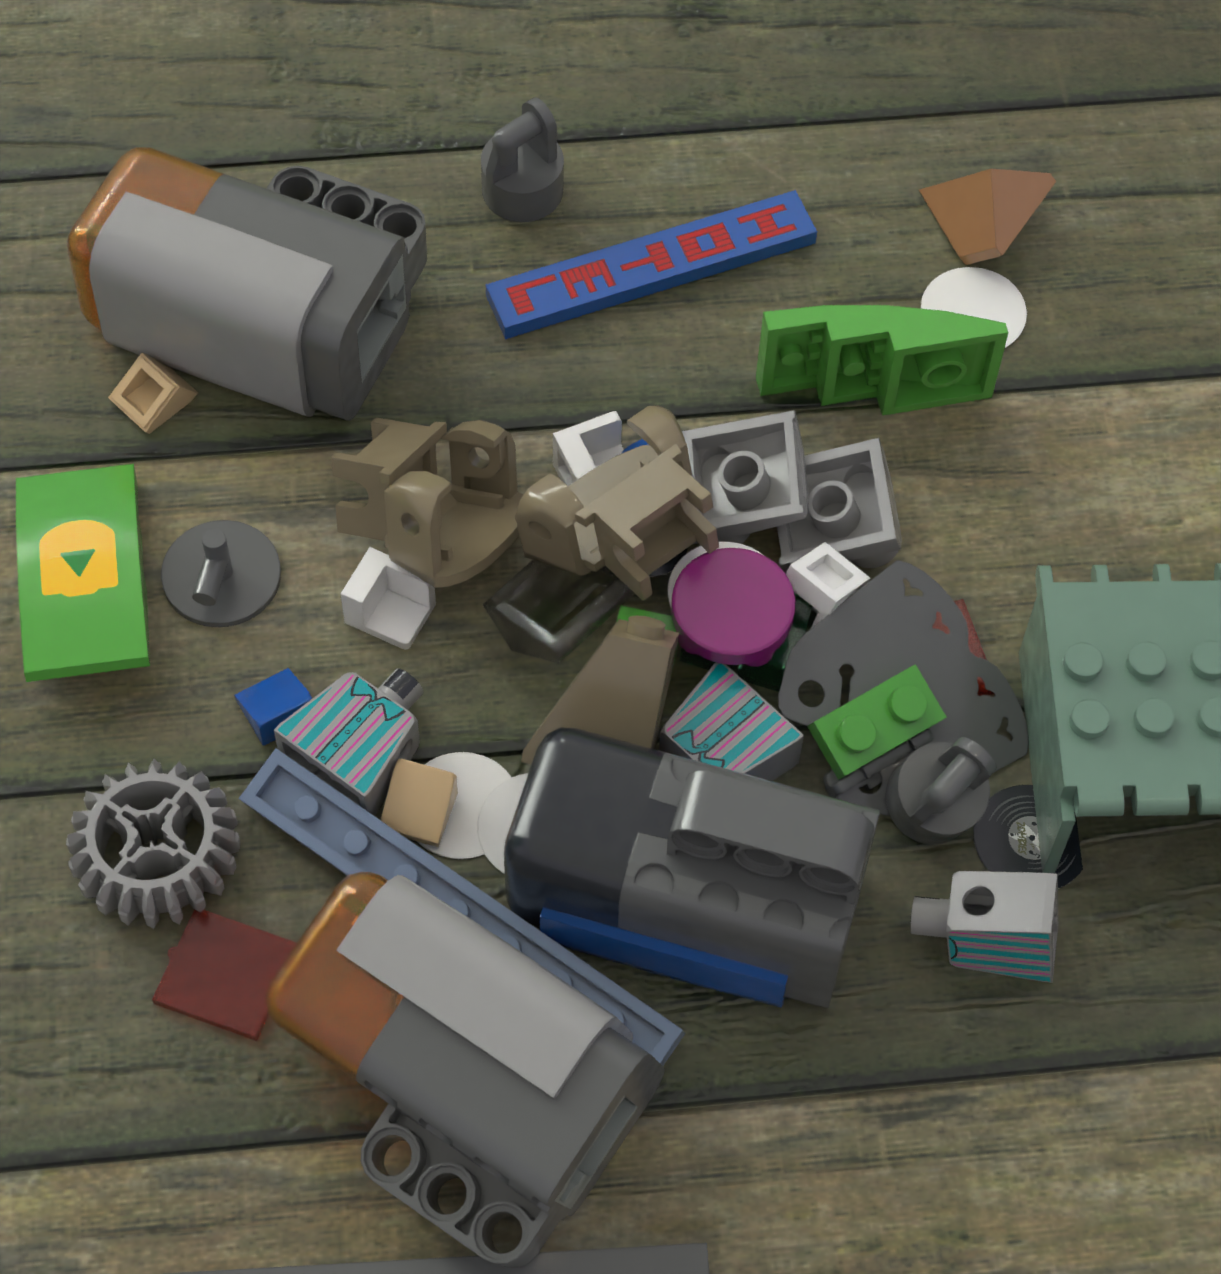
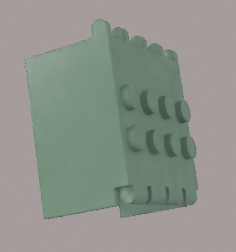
M1216 563L1214 580L1172 581L1168 564H1154L1153 581L1109 582L1107 565H1092L1091 582H1053L1051 566L1037 565L1035 574L1037 596L1018 654L1029 740L1028 747L1042 873H1055L1075 824V815L1076 817L1123 816L1124 797H1131L1134 816L1188 815L1189 796H1195L1199 815H1221V563Z

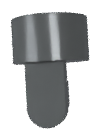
M536 97L522 105L521 116L494 133L493 137L486 143L481 154L483 199L491 211L510 221L531 222L544 218L557 208L563 197L564 157L561 147L557 143L556 121L547 105Z
M960 737L954 743L935 742L918 748L893 771L886 787V806L890 818L904 835L923 844H944L956 839L974 826L987 809L990 798L988 778L997 769L994 759L982 746L966 737Z

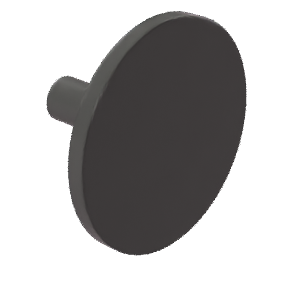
M231 520L206 522L184 532L168 549L161 568L163 590L173 609L185 619L208 627H229L254 618L274 599L281 580L279 556L268 537L248 524Z

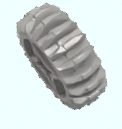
M153 759L148 773L138 774L136 767L128 763L125 769L126 779L117 782L115 778L105 774L102 780L105 793L99 794L86 791L83 800L88 810L73 811L71 822L76 832L68 834L66 840L69 853L74 855L70 858L69 867L73 877L80 879L78 885L83 896L88 900L96 898L98 910L105 916L118 909L121 922L129 926L139 913H143L146 925L154 929L159 921V914L169 912L172 921L180 925L183 919L182 907L190 904L193 909L203 913L206 907L203 893L208 892L222 896V891L225 887L220 875H234L236 862L231 854L238 852L240 849L239 834L234 831L235 826L238 824L233 809L225 807L227 805L225 793L220 787L210 789L209 779L202 771L188 779L186 767L178 762L168 774H164L161 763ZM192 818L204 829L201 845L195 855L187 851L186 844L183 841L184 837L188 834L186 826ZM115 831L121 836L124 847L119 852L121 861L112 869L104 861V855L108 840ZM163 839L165 840V843L162 842L161 844L157 845V840ZM151 841L150 847H143L142 843L146 844ZM158 876H166V877L159 878V879H153V878L158 877Z

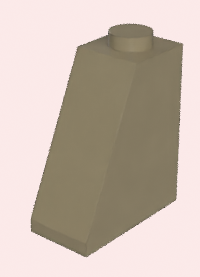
M636 615L630 616L628 621L619 619L534 732L523 750L521 762L532 764L536 750L544 737L561 727L578 728L656 749L679 632L666 630L664 622L652 617Z

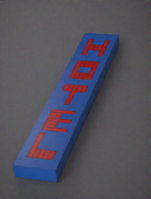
M796 190L486 284V297L504 338L508 339L815 244L817 230Z

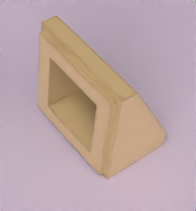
M141 353L108 398L144 432L150 434L188 405L198 392L171 367L160 363L150 355Z
M399 758L392 773L381 821L407 839L439 847L458 794L457 776L452 772Z

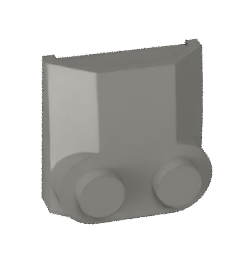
M794 410L682 431L688 447L692 477L706 488L712 496L713 508L704 514L700 510L698 511L716 527L718 542L742 544L751 533L806 518L809 501L805 457L798 419Z
M875 438L805 455L809 501L807 515L804 519L777 526L781 557L779 558L781 569L787 571L792 563L824 542L859 567L876 568L891 561L898 551L901 550L902 537L893 484L880 439Z

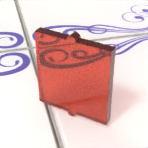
M194 909L177 947H171L168 950L170 962L152 998L153 1004L257 1041L275 1000H281L285 996L282 985L299 950V945L291 940L206 910L199 912Z

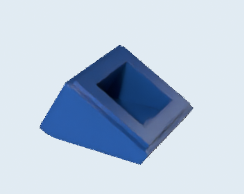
M289 668L234 695L235 700L263 746L276 740L274 729L281 722L313 699L309 691Z

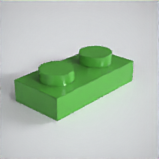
M915 664L814 721L807 727L839 780L947 717Z

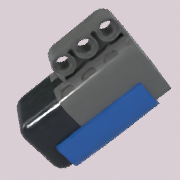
M561 727L548 733L536 750L505 840L506 900L512 912L532 926L540 928L542 933L563 947L664 977L782 1008L784 999L787 997L828 1009L865 877L880 810L578 728Z

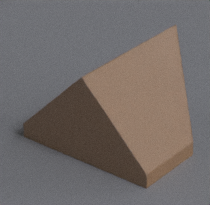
M988 169L923 188L919 192L959 258L965 265L1003 256L1056 183V180L1050 173Z

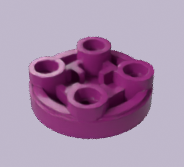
M721 548L714 550L710 554L706 552L687 564L675 582L671 603L672 621L676 632H679V645L688 653L698 654L705 659L721 664H747L758 667L771 660L774 651L782 645L792 627L795 611V596L792 585L784 571L775 562L760 553L742 548Z

